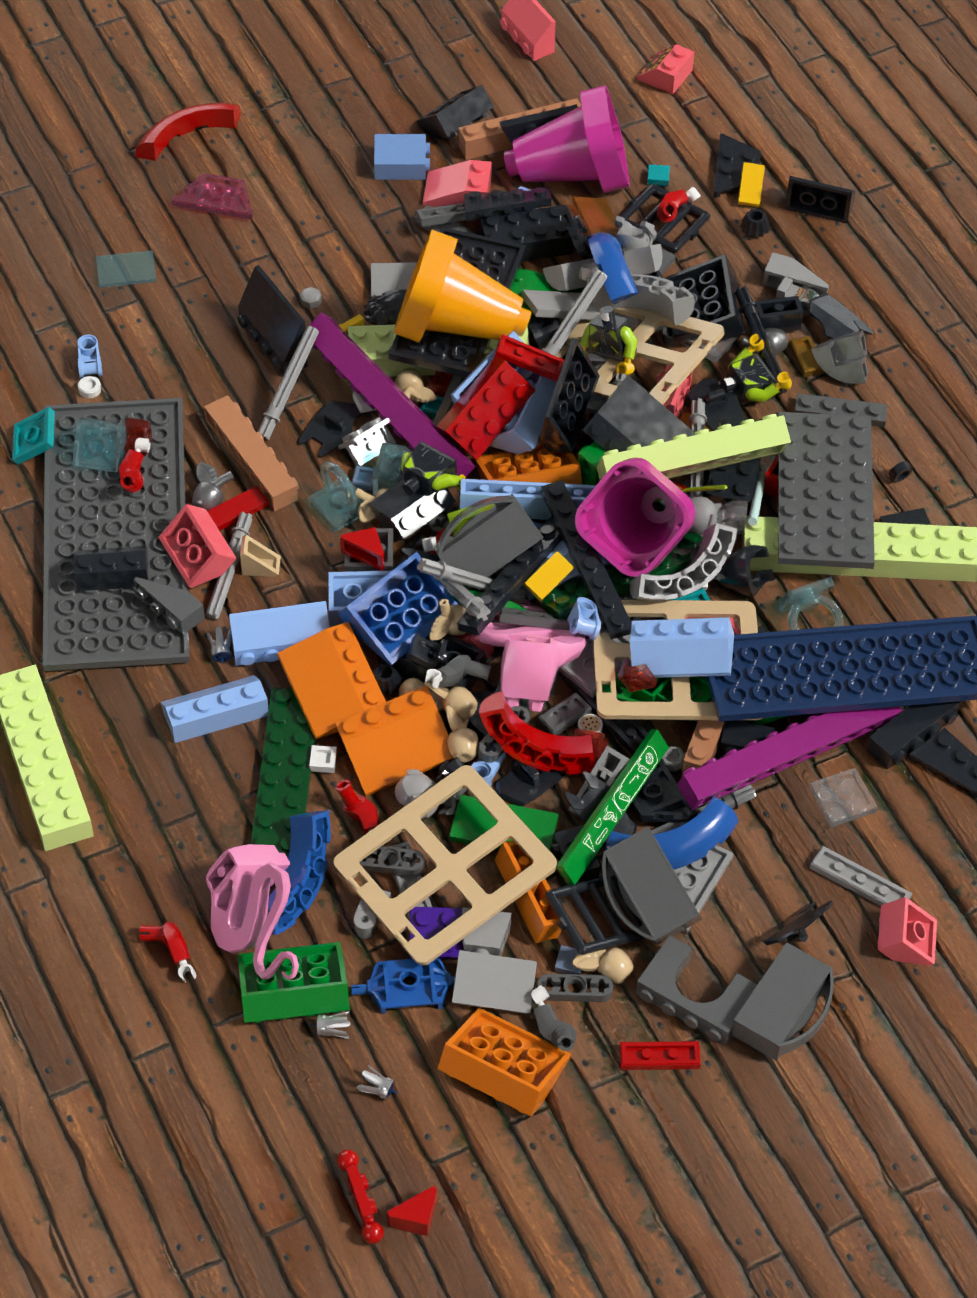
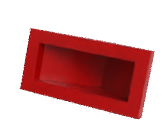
M376 527L342 534L340 537L342 553L381 571L385 568L384 551Z
M432 1186L387 1211V1224L389 1227L428 1236L437 1204L436 1187Z

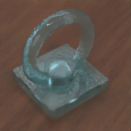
M326 461L320 468L324 488L307 497V504L336 532L359 518L358 509L363 501L357 498L355 492L357 488L351 483L346 473L334 462ZM329 471H331L337 477L338 480L332 482Z
M831 577L788 591L776 604L779 613L790 610L788 614L790 630H800L797 621L799 612L807 611L819 604L828 608L832 613L834 627L844 626L841 609L832 599L825 596L835 586Z

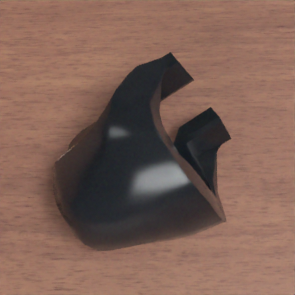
M749 545L731 553L721 567V571L715 576L718 585L744 596H756L766 582L773 581V569L760 570L755 573L752 579L749 569L751 558L769 557L767 547Z

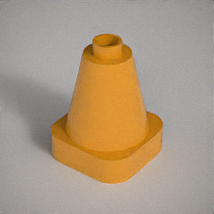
M431 229L410 279L393 333L418 343L425 330L499 340L502 334L507 336L514 331L518 336L522 337L531 316V311L521 308L523 298L454 254L457 244L456 238Z

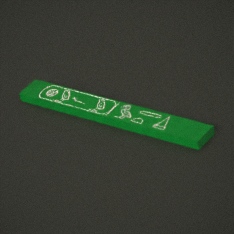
M657 729L650 730L556 865V868L568 885H575L668 750V745Z

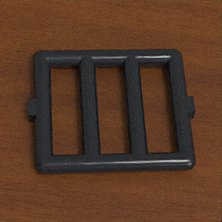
M651 184L638 198L634 197L630 201V206L619 217L625 218V221L641 229V222L637 224L629 220V218L653 194L664 198L669 191L656 184ZM687 202L680 206L681 209L677 212L676 218L667 222L657 232L656 239L653 242L661 244V247L672 253H677L690 239L694 240L697 237L698 230L710 219L709 212ZM660 203L642 221L652 223L658 217L657 209ZM689 212L699 217L675 243L664 238Z
M603 876L578 882L575 885L551 889L545 893L547 901L558 918L556 921L561 930L565 929L580 955L643 939L634 931L625 933L599 890L600 887H604ZM612 876L610 882L614 897L627 918L636 927H641L642 921L629 909L621 895L617 880ZM584 891L590 893L615 936L604 937L579 893ZM565 896L570 898L595 941L584 943L558 898Z

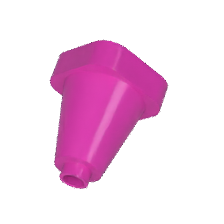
M604 85L581 91L582 106L513 140V149L504 151V159L509 176L520 174L523 182L600 180L604 193L630 187L624 142L607 86Z
M633 457L611 467L578 507L575 515V525L581 537L620 572L627 576L637 577L640 574H647L657 568L689 531L694 523L695 508L691 499L650 462L642 458ZM657 498L663 499L666 504L665 509L661 512L655 510L653 502Z

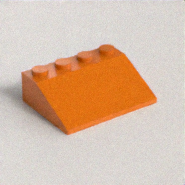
M544 445L536 446L532 451H526L521 454L501 451L481 455L478 460L474 459L481 480L555 483L563 480L564 484L582 485L580 463L575 456L568 453L548 452Z
M349 622L324 629L277 653L278 659L315 739L338 732L336 722L386 702Z
M427 686L335 723L341 741L366 796L397 784L407 774L408 769H418L424 773L442 765L446 760L449 762L454 760L447 745L449 735Z
M479 1007L445 1043L438 1069L450 1077L456 1078L472 1088L492 1096L497 1101H501L517 1109L519 1112L532 1117L542 1105L571 1057V1053L563 1051L558 1046Z

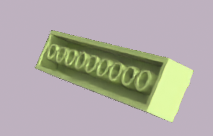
M749 516L744 517L742 548L749 545L766 546L769 552V557L751 558L750 571L773 569V572L977 582V527L874 522L875 564L874 569L778 564V517H758L757 524L754 526L748 523Z

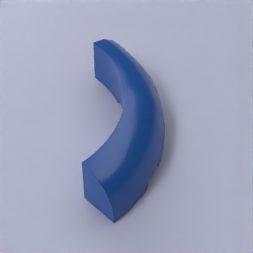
M599 232L589 235L588 243L598 269L607 276L604 286L612 303L615 305L639 294L626 264L619 240L609 233Z
M713 797L706 808L688 823L673 830L653 835L672 868L678 869L705 857L708 851L718 843L722 844L738 824V818L729 805ZM612 831L605 851L632 835Z
M315 811L290 816L291 843L288 857L290 865L285 871L289 875L291 888L288 902L271 935H277L293 926L299 915L303 911H307L316 898L328 864L325 854L326 843H330L331 839L329 811ZM276 888L269 896L267 916L276 897Z

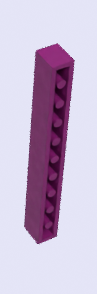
M320 313L309 326L315 327L319 333L312 347L315 350L319 349L323 353L321 357L330 365L333 363L337 367L336 373L343 379L347 378L351 382L350 387L356 393H362L366 397L364 402L372 409L376 408L380 412L378 416L382 420L390 419L389 423L395 428L393 432L399 438H405L409 442L408 447L412 451L422 441L456 459L458 476L463 474L466 477L475 468V465L331 317Z
M900 706L827 712L821 716L814 714L800 725L797 722L791 724L784 732L779 734L777 731L772 732L763 741L758 742L754 740L745 745L744 749L740 751L733 749L719 760L712 758L702 765L703 767L687 769L682 773V778L677 786L690 809L694 810L710 803L713 797L717 799L879 729L899 715L902 709Z

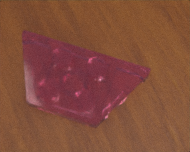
M203 173L196 178L195 182L185 187L183 194L179 197L175 195L172 198L173 206L253 219V212L244 180Z

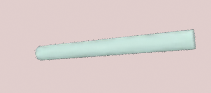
M763 471L757 474L748 518V523L752 526L756 525L765 486L764 479L766 473Z

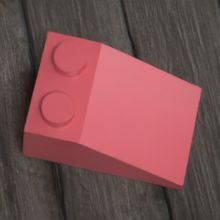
M468 160L428 171L423 205L440 207L464 203V194H469L472 191L490 192L492 162Z

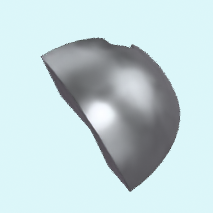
M863 330L828 340L811 349L818 365L831 377L846 383H866L868 368L865 360L868 354Z

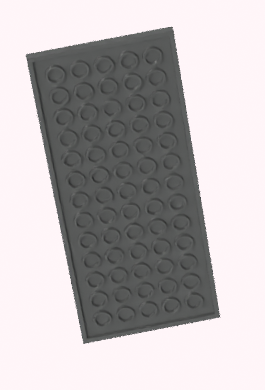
M182 398L45 405V408L50 407L55 411L53 448L45 451L44 671L190 662L189 631L182 635L177 629L173 630L161 615L157 616L152 611L150 605L136 597L134 593L135 587L77 591L74 577L75 551L147 546L149 581L188 591L187 583L159 539L160 534L186 505ZM137 438L149 439V452H141L144 458L140 472L143 475L144 484L139 491L128 492L120 484L119 466L129 449L135 450Z

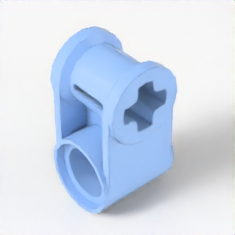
M88 334L81 336L77 343L80 378H84V375L93 374L103 376L97 338Z
M579 597L567 619L570 633L583 634L588 636L589 639L595 640L601 627L597 606L593 601Z

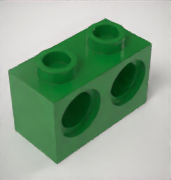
M596 441L589 446H584L578 452L582 485H597L600 482L596 466L607 451Z

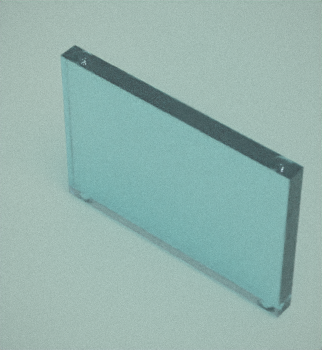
M153 250L96 256L100 288L156 282Z

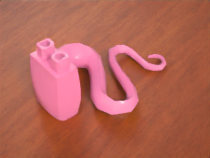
M513 599L509 600L528 611L548 613L539 606L531 605L527 599L522 602ZM493 619L480 635H475L481 643L504 647L501 660L500 682L501 691H503L510 708L519 706V698L529 699L528 710L538 712L542 710L544 701H548L557 670L578 658L587 642L584 635L579 633L571 634L570 630L499 622V619Z
M248 844L233 847L223 852L206 875V882L211 891L212 898L211 931L218 947L232 954L255 946L254 968L255 972L263 980L272 978L283 961L289 959L293 966L292 973L287 976L282 971V975L290 980L297 975L299 968L297 956L292 952H280L267 970H265L263 963L267 942L288 902L291 884L289 875L285 870L290 865V862L285 853H279L274 845ZM275 883L276 897L267 916L269 889Z

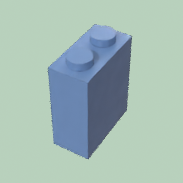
M375 134V180H426V171H430V158H426V156H430V143H426V134Z

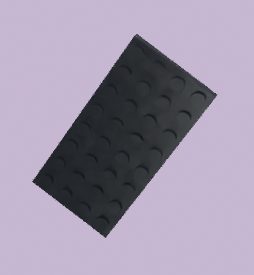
M441 227L440 233L457 239L454 254L511 290L525 255L526 245ZM425 330L418 343L396 334L388 353L389 360L468 377L483 361L491 339Z

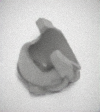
M616 216L615 226L619 228L616 238L622 245V252L652 245L657 236L653 224L641 221V229H638L625 221V218Z
M701 496L693 497L690 499L695 508V519L687 533H696L697 536L703 537L706 529L715 523H720L723 508L721 503H713L708 498Z
M408 769L407 774L395 786L396 799L400 804L406 806L437 783L418 769ZM438 806L426 815H424L421 819L429 818L433 813H435Z

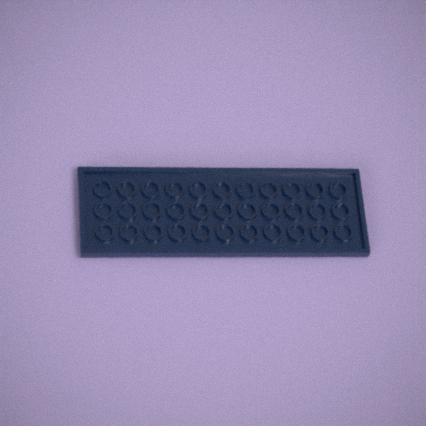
M977 616L734 635L731 675L706 676L718 721L977 700Z

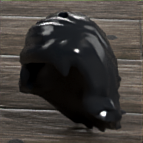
M407 289L391 290L379 296L373 295V297L367 299V304L364 305L366 310L363 312L366 316L365 320L369 324L396 325Z

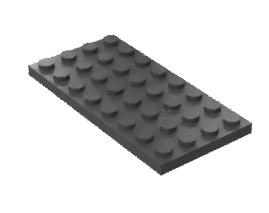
M779 412L778 416L784 415L791 443L782 453L778 454V564L874 569L871 417Z

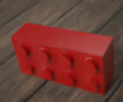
M494 357L436 427L467 456L478 460L536 389L505 360Z

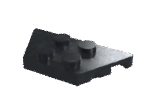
M575 104L500 121L499 125L513 144V140L578 108V106Z
M720 134L713 197L718 198L721 193L731 191L732 194L739 192L743 163L760 165L761 151L725 134Z
M568 206L560 208V214L566 220L567 230L577 253L584 260L592 259L593 255L588 243V229L584 220H581L579 215L576 216Z
M662 760L657 764L631 802V806L641 822H689L697 816L696 811L690 809L677 786V782Z

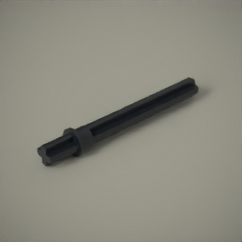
M739 287L734 292L740 305L739 311L744 314L751 334H758L759 339L755 343L757 344L763 339L764 348L759 353L763 362L777 380V376L782 371L756 311L757 305L752 301L747 287ZM781 388L777 394L786 393L787 390Z

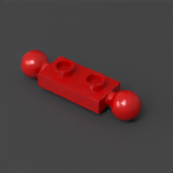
M346 1149L339 1153L337 1164L340 1169L347 1173V1181L363 1225L362 1237L367 1243L376 1244L382 1240L384 1235L383 1227L374 1221V1214L377 1213L376 1204L373 1197L368 1198L366 1190L369 1189L365 1173H359L357 1167L359 1162L358 1155L353 1150Z

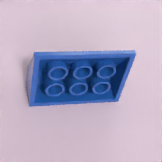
M417 552L338 613L344 623L349 622L354 634L389 665H392L408 652L411 640L416 634L423 638L430 634L433 623L442 613L439 604L442 599H447L449 605H458L439 580H436L432 575L417 570V565L420 564L421 559Z

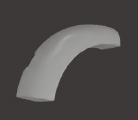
M661 244L623 252L630 274L643 275L652 273L661 267L663 257ZM594 258L543 268V272L547 282L553 288L559 291H567L586 287V281L579 278L581 267L593 270L592 276L599 269Z
M631 274L639 294L614 305L603 284L591 302L596 310H600L604 306H612L613 308H637L652 311L666 317L676 326L690 317L694 310L695 299L686 288L675 287L670 280L649 275ZM587 277V278H586V283H587V284H588V282L590 281V279H591L592 277Z
M715 523L704 531L696 556L683 571L673 575L662 576L640 574L630 581V594L632 598L646 601L670 600L683 597L705 586L721 571V567L731 554L736 540L737 528Z

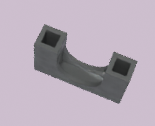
M670 935L638 979L636 994L643 1001L657 1005L666 1014L674 1015L683 1020L688 1027L697 1028L704 1032L711 1040L726 1045L732 1037L733 1020L758 984L737 973L718 999L707 1003H698L687 999L679 992L675 982L691 960L692 947Z

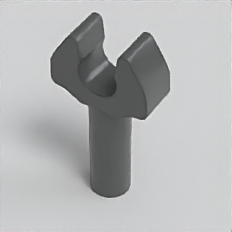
M463 788L443 802L445 806L441 809L439 815L455 814L457 810L455 801L468 789Z

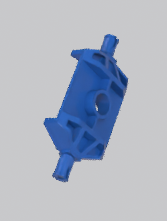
M438 957L427 965H419L413 959L380 961L375 964L367 984H351L352 996L371 995L381 1014H386V1009L435 1004H438V1009H442L449 993V988L454 987L455 976L451 977V973L447 972ZM410 976L414 977L417 981L413 985H406L402 980Z

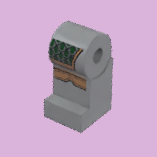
M785 277L777 289L776 299L798 296L803 309V315L809 316V300L819 295L813 290L803 289L794 285L792 279Z
M384 891V893L389 898H391V892ZM362 899L354 916V930L358 937L368 939L377 932L378 918Z

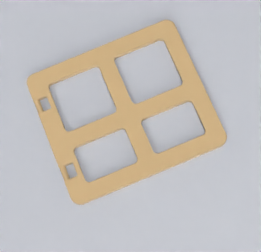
M614 308L615 313L644 320L633 332L638 340L635 356L673 366L650 392L662 405L668 400L670 394L682 384L704 359L707 352L724 336L723 326L689 317L683 323L674 326L669 319L652 311L637 308ZM579 320L566 340L568 346L561 348L556 355L558 358H562L569 350L572 338H577L578 341L581 340L591 320ZM659 326H667L700 335L690 348L683 353L645 343ZM702 343L707 344L703 349L699 348ZM609 358L597 371L600 377L594 395L608 398L618 386L608 383L617 374L616 366L622 361ZM665 386H669L665 392L661 391Z
M621 600L628 617H664L666 620L685 619L687 617H729L739 620L740 634L758 633L756 608L754 604L748 601ZM601 632L593 640L597 714L601 718L718 720L713 702H693L691 700L689 677H671L673 697L671 702L618 701L616 697L614 662L617 660L631 661L630 643H615L613 639L610 640L607 633ZM602 685H610L611 693H603ZM762 718L745 719V720H760V719H762Z
M468 765L461 766L334 858L336 870L419 965L431 963L557 869V860L554 855L478 772ZM466 788L497 821V824L458 853L451 854L421 821V818L459 790ZM407 832L432 860L436 868L400 895L391 899L360 865V861L399 833ZM512 839L529 856L533 864L494 893L487 894L469 875L467 869L502 843ZM358 875H361L367 882L361 887L354 880ZM446 884H453L470 903L472 908L431 939H424L405 917V914ZM406 929L414 936L408 942L400 934Z

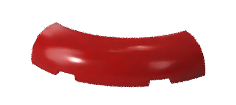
M207 103L178 110L160 120L144 135L136 147L135 157L156 161L162 150L169 144V140L176 135L182 136L195 130V127L207 125L208 128L225 127L235 129L241 115L240 106L230 103Z
M503 691L490 695L480 704L479 714L488 734L493 736L501 745L502 750L518 761L547 772L553 769L566 771L567 774H582L584 771L591 773L596 765L591 735L570 737L540 731L525 723L513 712L504 697Z

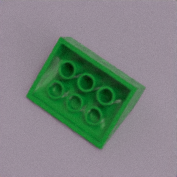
M341 942L266 950L263 959L265 970H267L280 952L289 951L297 956L298 972L290 980L282 975V971L287 976L292 973L293 966L289 959L283 961L272 978L263 980L255 972L253 963L254 952L237 954L245 1023H259L264 1020L273 1019L285 1020L290 1017H309L316 1014L340 1013L350 1010Z

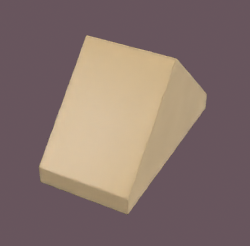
M248 535L242 536L240 552L242 575L278 576L281 556Z

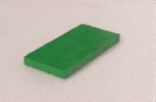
M460 795L449 841L469 845L494 827L497 821L475 797ZM507 804L550 851L559 814ZM501 845L498 846V847H497L496 849H494V850H498V851H499Z

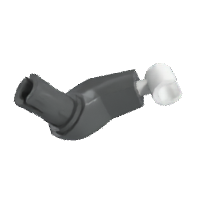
M458 655L438 670L429 669L425 682H433L432 686L434 688L449 687L457 684L467 674L487 681L492 666L472 661L469 655Z
M540 985L531 993L533 1000L538 1005L534 1009L539 1032L561 1050L569 1051L574 1046L576 1032L569 1023L557 1018L551 1004H544L543 1001L550 996L546 989Z

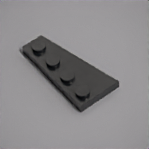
M541 187L534 190L514 189L506 192L493 190L488 193L472 191L469 194H464L466 220L473 219V215L481 213L483 217L492 216L494 211L501 210L506 214L512 213L518 207H521L523 210H531L552 206L550 189Z
M945 727L910 753L909 760L914 763L920 762L927 766L928 771L935 775L937 773L949 779V783L956 787L962 786L970 791V795L977 798V756Z

